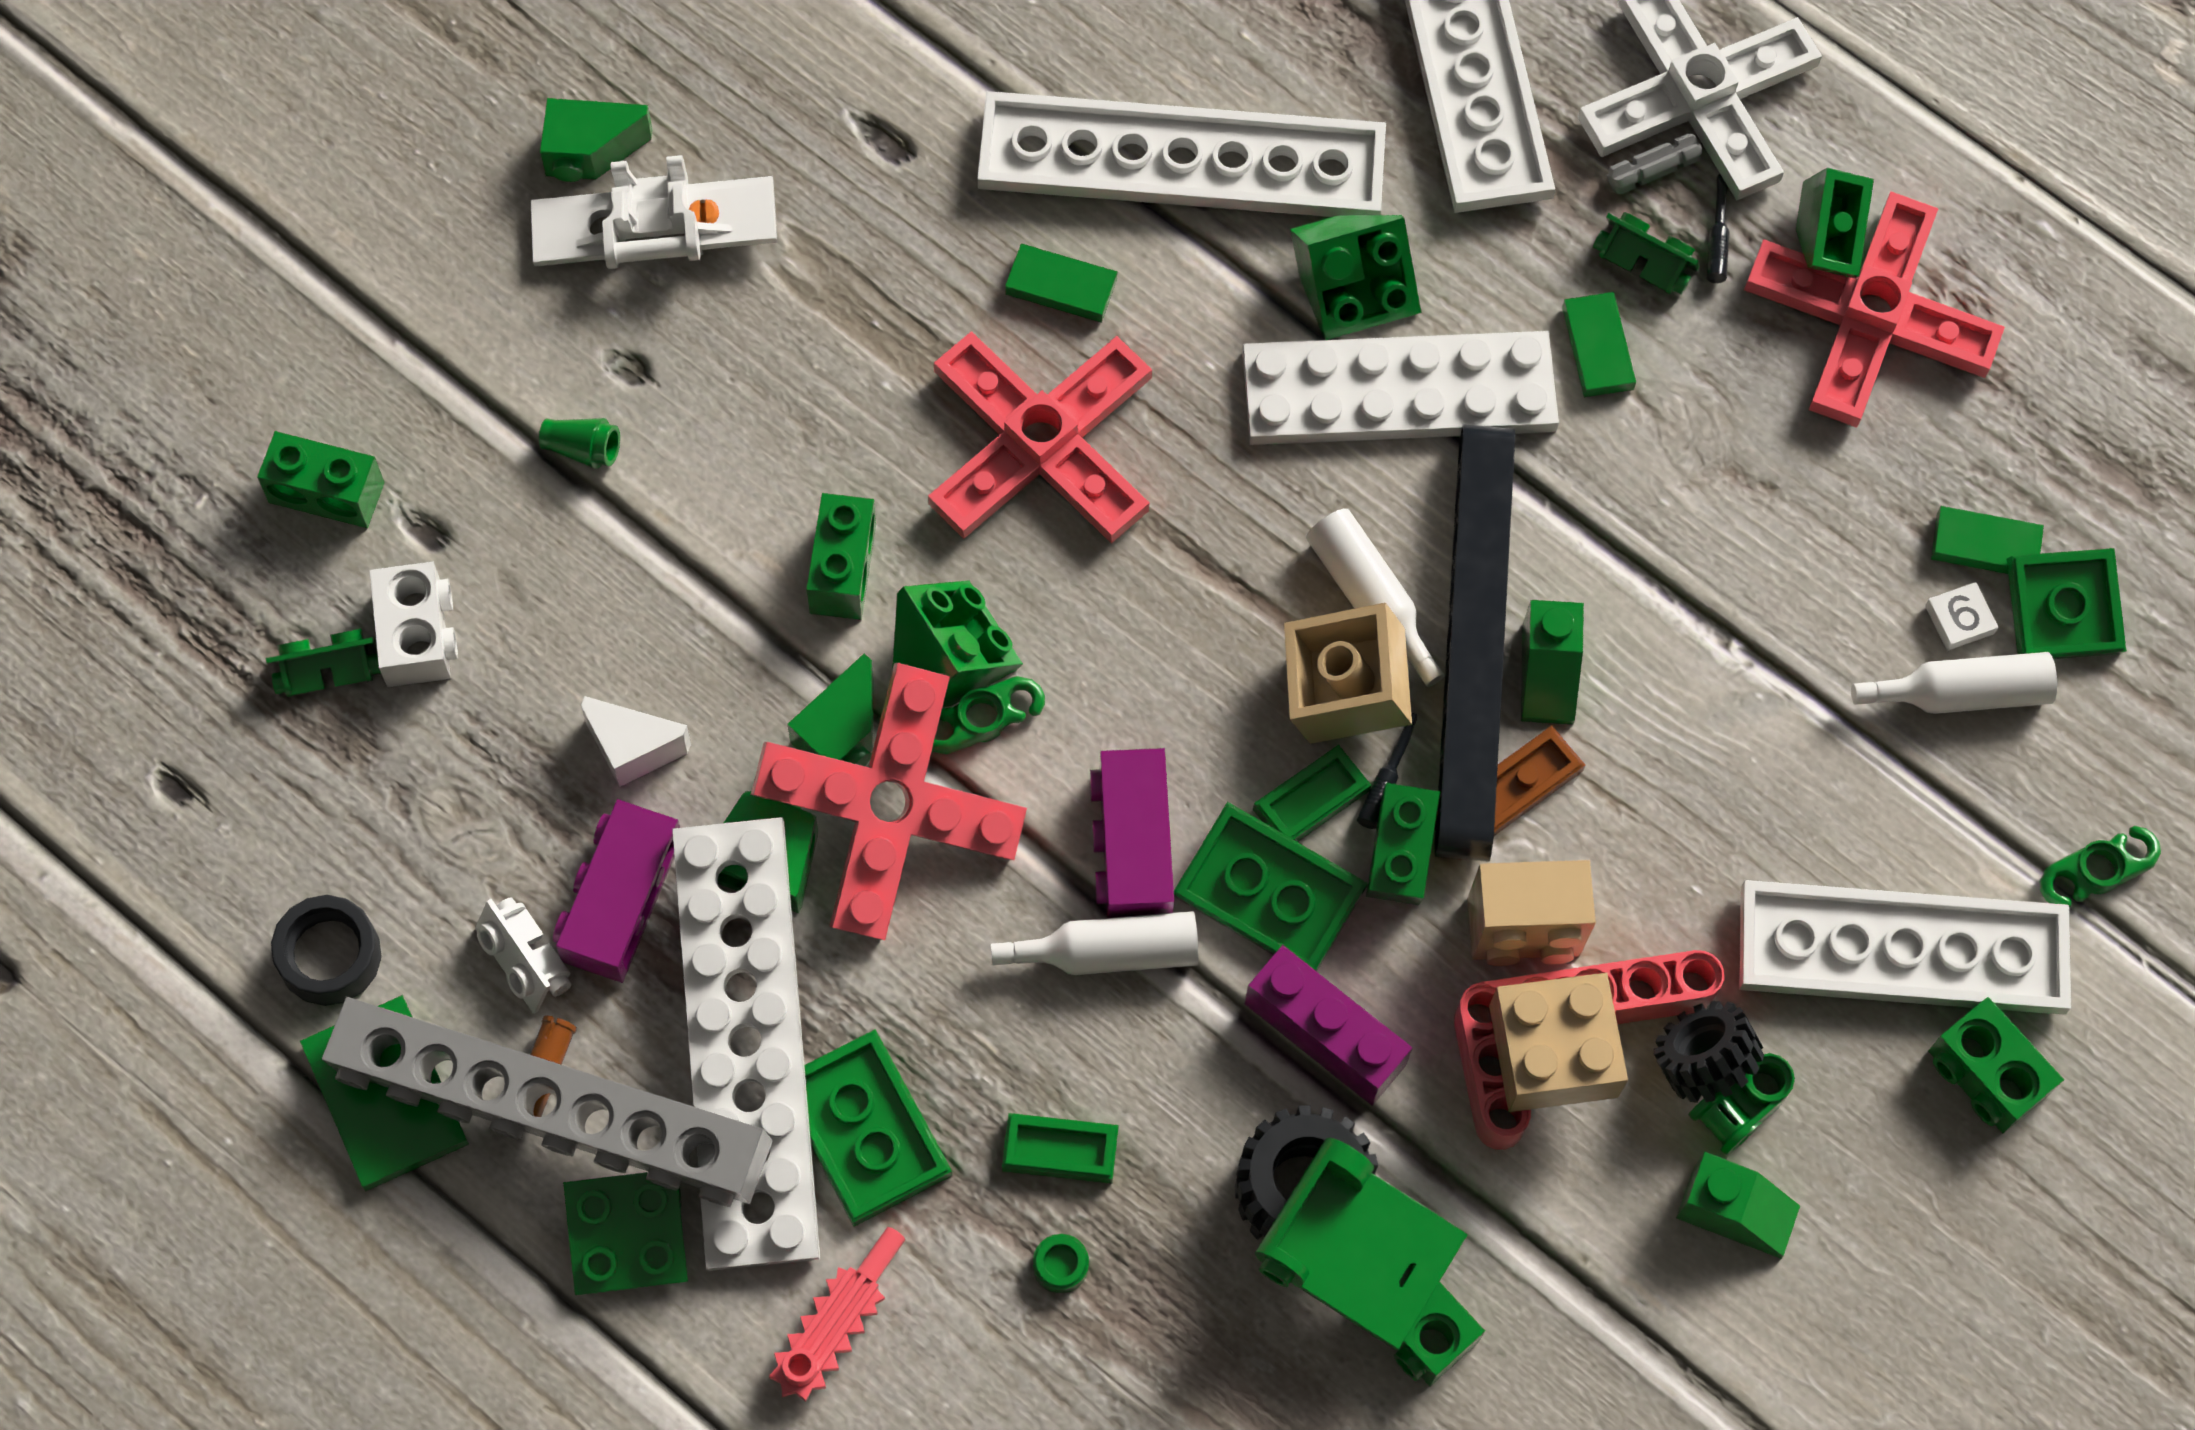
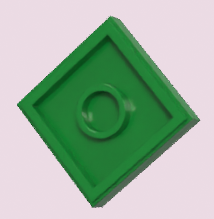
M2115 548L2014 555L2006 559L2017 654L2049 652L2053 659L2116 655L2127 651Z

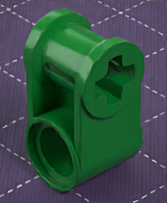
M1768 1053L1764 1054L1763 1061L1756 1062L1759 1066L1756 1074L1764 1073L1773 1077L1778 1084V1093L1773 1095L1761 1093L1753 1084V1075L1746 1073L1745 1076L1749 1082L1742 1088L1734 1084L1730 1087L1733 1094L1724 1097L1721 1092H1718L1715 1095V1101L1705 1102L1703 1098L1689 1112L1688 1116L1693 1121L1701 1120L1722 1143L1720 1150L1725 1156L1731 1154L1755 1133L1763 1124L1762 1122L1779 1109L1793 1089L1795 1081L1793 1069L1789 1062L1781 1056Z

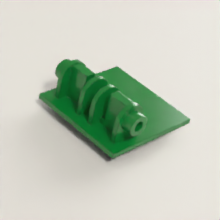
M648 1172L563 1182L575 1295L688 1282L680 1209L682 1207L680 1186L678 1190H672L646 1180Z

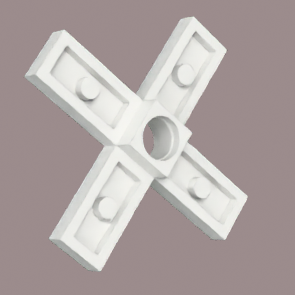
M1619 0L1618 5L1660 75L1580 108L1578 119L1599 155L1604 157L1689 121L1736 201L1781 182L1784 171L1740 99L1819 66L1822 55L1799 18H1794L1719 50L1716 43L1706 45L1680 0ZM1703 75L1711 79L1717 87L1702 89L1694 86L1687 77Z

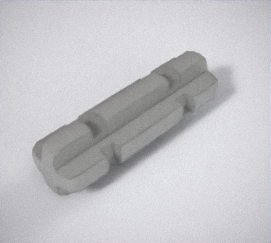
M1685 134L1674 139V145L1664 143L1632 157V163L1624 160L1611 166L1607 179L1616 194H1623L1635 189V183L1637 182L1640 185H1644L1677 171V165L1686 167L1698 162L1703 152L1694 134Z

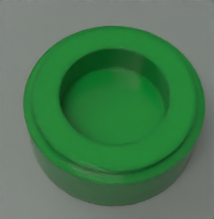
M1054 1234L1045 1238L1037 1246L1033 1256V1272L1039 1284L1046 1290L1054 1293H1068L1077 1289L1087 1277L1089 1269L1088 1252L1077 1238L1067 1234Z

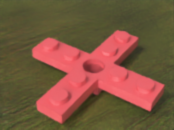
M1890 191L1862 264L1859 277L1855 279L1808 268L1803 253L1763 239L1744 290L1840 325L1808 410L1857 428L1889 343L1985 378L1987 376L2005 327L1909 292L1938 208ZM1865 295L1881 297L1889 304L1891 311L1884 313L1875 312L1865 306L1861 297Z
M972 331L934 362V372L999 434L997 438L928 495V505L963 539L1038 475H1041L1111 544L1149 512L1150 502L1083 439L1087 433L1152 379V369L1118 336L1107 343L1049 394H1046L1043 390L1036 394ZM1043 422L1054 426L1059 434L1050 441L1036 442L1026 437L1023 431L1033 423Z
M901 663L894 664L869 767L771 742L763 743L751 795L855 822L829 926L831 928L880 940L886 939L911 835L1007 860H1015L1027 811L1026 807L924 782L950 676ZM886 781L898 785L905 797V807L902 814L897 819L889 822L877 818L870 805V798L874 788Z

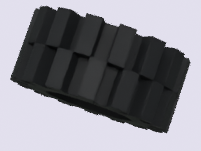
M1711 1001L1709 1009H1705L1703 1004L1693 1006L1695 1013L1689 1016L1683 1011L1677 1015L1680 1022L1676 1025L1669 1022L1663 1028L1667 1035H1658L1655 1041L1658 1048H1654L1656 1061L1673 1091L1681 1099L1687 1097L1689 1102L1698 1103L1701 1096H1703L1705 1102L1715 1101V1095L1718 1092H1721L1724 1097L1733 1094L1730 1089L1731 1086L1737 1084L1742 1088L1749 1082L1745 1076L1746 1073L1755 1075L1759 1070L1756 1062L1763 1061L1762 1043L1744 1011L1740 1007L1736 1008L1734 1003L1728 1001L1724 1006H1722L1720 1001Z

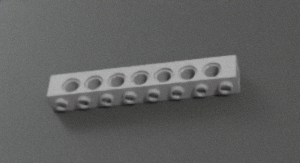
M346 997L322 1057L325 1063L337 1071L335 1079L346 1085L367 1090L369 1082L387 1087L386 1096L407 1105L418 1107L420 1099L440 1104L437 1112L446 1117L469 1123L472 1115L492 1121L489 1127L490 1130L513 1139L521 1140L523 1133L527 1132L542 1137L541 1146L566 1156L573 1157L576 1149L596 1155L593 1161L595 1164L615 1172L626 1173L628 1165L648 1171L646 1180L668 1189L678 1190L681 1182L701 1188L699 1197L725 1207H731L733 1199L750 1204L773 1141L762 1128L350 997ZM400 1044L401 1054L399 1059L391 1066L381 1067L380 1057L383 1051L391 1045ZM452 1061L453 1069L448 1079L438 1084H432L431 1073L434 1067L440 1062ZM504 1077L505 1085L502 1093L495 1099L483 1100L482 1090L484 1085L492 1078ZM548 1093L556 1094L557 1102L553 1111L543 1117H534L533 1109L536 1101L542 1095ZM608 1110L609 1121L606 1127L595 1134L586 1133L585 1123L588 1117L595 1111ZM648 1127H661L662 1136L657 1146L647 1151L638 1150L637 1140L640 1133ZM703 1143L714 1144V1156L707 1165L700 1168L690 1166V1154L696 1146Z

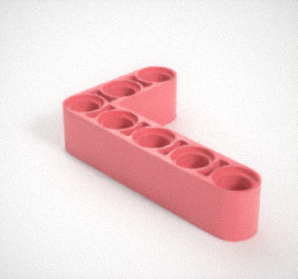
M1693 950L1484 981L1471 985L1464 991L1454 1015V1026L1474 1126L1479 1139L1486 1146L1495 1150H1506L1514 1147L1521 1140L1531 1119V1109L1510 1112L1516 1120V1127L1511 1129H1501L1491 1121L1490 1111L1495 1109L1508 1111L1502 1075L1491 1076L1485 1073L1479 1065V1059L1485 1056H1493L1499 1059L1492 1021L1480 1023L1474 1020L1469 1014L1468 1007L1482 1004L1489 1008L1496 988L1499 986L1607 973L1617 1025L1677 1016L1683 1011L1686 1014L1695 1013L1693 1006L1703 1004L1706 1009L1719 992L1724 982V968L1721 962L1709 952ZM1696 973L1701 975L1705 979L1708 989L1704 991L1691 989L1685 983L1683 974ZM1637 980L1648 983L1652 987L1655 997L1642 999L1632 992L1629 982Z

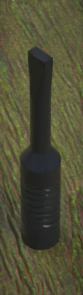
M1721 174L1717 176L1715 224L1709 231L1706 278L1712 283L1725 282L1728 269L1730 231L1725 225L1728 186Z
M1415 713L1411 714L1412 725L1404 727L1388 764L1380 768L1376 775L1375 781L1357 818V822L1363 827L1369 829H1376L1382 790L1386 783L1396 784L1399 778L1397 767L1411 739L1417 721V714Z

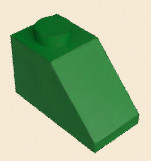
M547 98L540 147L545 175L565 182H576L580 179H598L611 169V162L624 160L652 139L653 130L648 105Z
M1827 167L1803 181L1795 230L1808 268L1854 279L1859 277L1874 183L1873 178Z
M1530 600L1522 627V722L1574 725L1583 657L1584 603Z
M865 653L787 724L790 743L796 749L861 766L868 764L872 756L870 752L873 750L874 679L872 660Z
M1704 1152L1692 1170L1676 1219L1782 1259L1800 1205L1759 1172Z

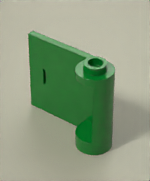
M1326 1138L1255 1251V1256L1262 1262L1258 1270L1269 1280L1282 1287L1287 1288L1290 1283L1294 1284L1397 1351L1468 1234L1372 1173L1374 1165L1359 1151L1337 1139Z

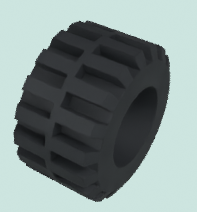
M1311 1105L1298 1106L1296 1114L1289 1115L1287 1108L1275 1113L1272 1122L1269 1123L1263 1120L1256 1127L1254 1136L1252 1138L1248 1137L1239 1160L1236 1173L1235 1199H1239L1238 1211L1242 1220L1248 1219L1250 1221V1232L1257 1240L1262 1236L1265 1237L1287 1202L1277 1190L1273 1179L1275 1169L1282 1162L1298 1156L1314 1158L1325 1139L1334 1138L1348 1144L1369 1159L1374 1165L1372 1173L1376 1175L1378 1168L1376 1153L1369 1154L1368 1148L1371 1142L1364 1132L1359 1136L1353 1132L1355 1126L1353 1121L1345 1116L1340 1123L1332 1119L1334 1110L1322 1107L1320 1115L1311 1114Z

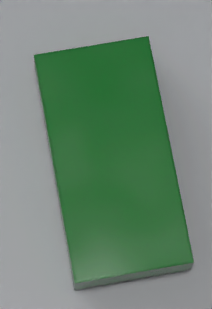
M1021 243L1005 285V295L1102 323L1117 282L1118 271Z
M1614 292L1564 299L1562 310L1584 398L1634 390L1636 378Z
M1940 506L1936 515L1931 560L2008 574L2006 559L2010 556L2041 554L2044 525Z
M1338 744L1256 801L1253 805V811L1262 822L1298 842L1370 791L1371 784Z
M1008 1113L1002 1172L1112 1184L1119 1125Z

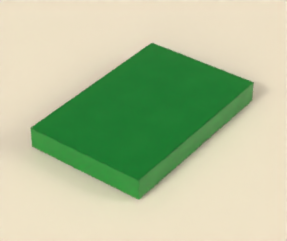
M1227 801L1176 886L1174 897L1272 955L1284 945L1317 971L1363 895L1368 883Z
M403 995L378 1006L413 1017ZM334 1026L300 1040L365 1192L469 1145L459 1121L437 1112L440 1104L420 1099L418 1107L386 1096L387 1087L369 1082L367 1090H361L337 1081L335 1079L337 1071L322 1060ZM400 1044L391 1045L383 1051L380 1057L381 1067L391 1066L399 1059L401 1054ZM435 1067L431 1073L432 1084L441 1083Z
M876 1029L804 1065L811 1148L853 1227L953 1176L947 1160Z

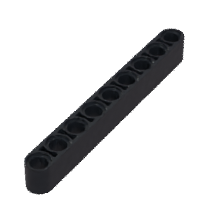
M1463 424L1461 428L1457 465L1438 781L1440 795L1435 830V857L1489 862L1492 854L1515 454V429L1468 424Z

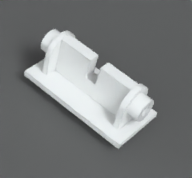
M507 898L496 906L492 899L488 900L475 927L479 943L487 954L495 957L506 973L507 982L512 992L518 998H523L534 1014L539 1011L548 991L556 997L571 987L572 984L568 979L570 971L550 943L532 951L529 945L541 940L543 933L523 903H515L513 898Z

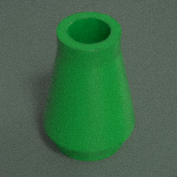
M546 418L540 427L539 446L541 449L556 452L591 468L599 469L602 465L612 466L615 462L620 448V430L618 426L609 424L606 418L569 420Z

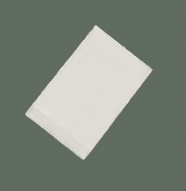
M584 696L581 708L586 725L619 787L688 754L691 742L687 725Z

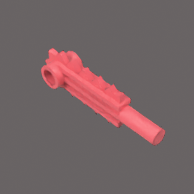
M887 1227L857 1271L852 1267L848 1270L838 1267L837 1277L835 1279H826L830 1296L813 1297L817 1314L800 1316L805 1332L787 1334L791 1351L774 1353L778 1366L769 1375L770 1379L781 1384L782 1398L797 1394L806 1402L812 1390L826 1389L822 1372L839 1370L835 1353L852 1352L848 1335L865 1333L860 1317L877 1315L875 1305L885 1300V1297L879 1292L876 1281L905 1241L904 1236L898 1231Z

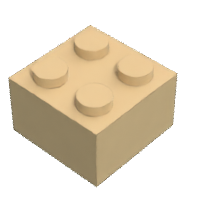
M1386 602L1284 623L1290 720L1310 744L1412 725L1405 628Z
M1590 860L1480 863L1467 897L1472 960L1487 959V964L1492 966L1513 965L1518 963L1520 958H1541V961L1545 964L1568 963L1574 960V956L1581 955L1596 924Z
M1607 973L1499 986L1496 988L1489 1009L1508 1112L1619 1097L1628 1082V1076Z

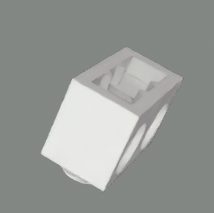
M434 561L370 570L378 663L386 686L394 687L451 679L449 660L458 659V648L454 628H446L444 611L453 610L449 579L440 580ZM421 593L425 595L424 599L414 606L401 604L410 594ZM424 641L430 643L429 648L421 654L410 655L406 653L407 649L416 642Z

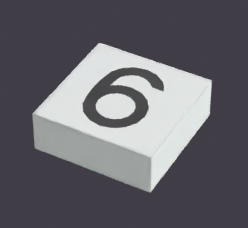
M1976 582L1929 598L1925 604L1947 651L1994 635L1999 628Z

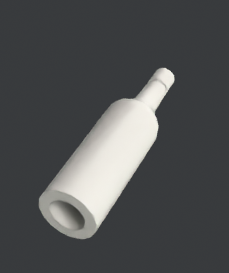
M1349 509L1337 510L1320 520L1307 533L1306 539L1353 608L1386 602L1405 628L1408 661L1416 669V672L1427 687H1431L1441 681L1445 676L1435 660L1432 659L1429 651L1418 636L1416 629L1417 611L1413 601Z
M2049 652L1932 661L1922 664L1913 673L1902 679L1852 684L1851 697L1854 705L1875 702H1907L1917 706L1924 712L1933 714L2053 704L2056 699L2057 672L2054 660Z
M1193 911L1069 921L1051 935L1042 939L991 944L992 966L1013 963H1047L1071 975L1198 965L1199 954L1195 914Z

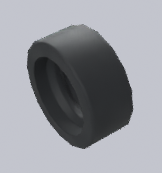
M332 895L306 898L289 908L276 924L271 941L273 964L288 989L305 1002L323 1006L344 1003L346 997L354 998L363 993L376 977L382 958L379 936L364 910L346 898ZM338 921L344 923L354 931L358 938L359 946L357 959L348 971L336 978L327 980L311 979L302 973L295 963L294 955L296 942L307 929L321 922Z

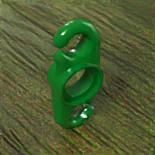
M1016 676L986 688L969 691L962 697L959 704L942 709L939 720L951 724L953 733L949 739L944 741L934 739L931 752L948 755L980 742H989L997 738L1002 733L1004 727L1009 724L1023 722L1026 718L1025 712L1015 709L1010 701L1011 695L1016 691L1020 690L1030 693L1032 703L1029 706L1028 712L1032 716L1040 715L1045 706V694L1042 687L1033 679ZM981 703L992 706L997 713L994 723L982 728L972 725L966 717L968 710L972 706Z
M2139 826L2129 828V836L2142 840L2147 846L2145 857L2139 859L2126 851L2125 847L2128 837L2124 833L2116 834L2110 841H2093L2084 848L2046 867L2039 880L2040 892L2048 903L2065 904L2071 907V899L2057 894L2053 889L2055 878L2063 876L2074 883L2073 899L2076 902L2084 901L2090 894L2100 895L2109 893L2116 887L2154 868L2161 855L2159 840L2154 833L2146 828ZM2092 855L2106 857L2113 865V878L2100 880L2093 877L2086 866L2087 858Z

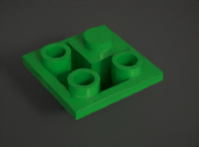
M1338 215L1290 229L1299 277L1325 340L1422 313L1405 218L1402 215Z
M970 580L903 586L897 592L892 668L895 663H901L950 676L943 707L957 704L969 691L986 688L1015 672L1023 665L1013 649L1010 637L998 626L986 607L983 595L971 584Z

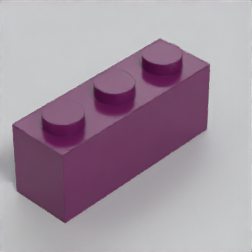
M1165 748L1100 751L1099 769L1090 770L1091 802L1101 801L1102 820H1092L1094 853L1104 852L1105 871L1095 872L1096 904H1107V918L1173 913L1174 886Z
M619 799L616 800L611 815L604 813L601 816L593 839V843L598 845L591 863L583 862L574 881L573 892L577 894L570 912L563 911L560 914L554 928L553 942L557 943L556 948L563 963L621 983L624 982L675 857L673 829L680 828L678 819Z
M1284 945L1278 949L1248 985L1244 1002L1248 1008L1371 1106L1375 1104L1407 1065L1413 1047Z

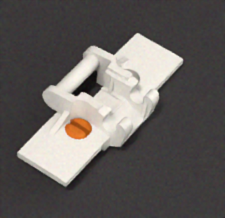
M682 155L666 158L667 176L636 179L630 172L627 161L611 162V172L615 183V188H612V192L531 200L534 266L605 260L608 269L619 268V263L684 256H688L689 261L700 260V255H703V250L777 243L773 176L688 184ZM607 217L602 221L603 232L593 235L590 232L593 222L599 218ZM685 234V236H677V237H667V238H657V239H647V240H637V241H627V242H625L626 239L644 238V237H654V238H656V237L664 236V235Z

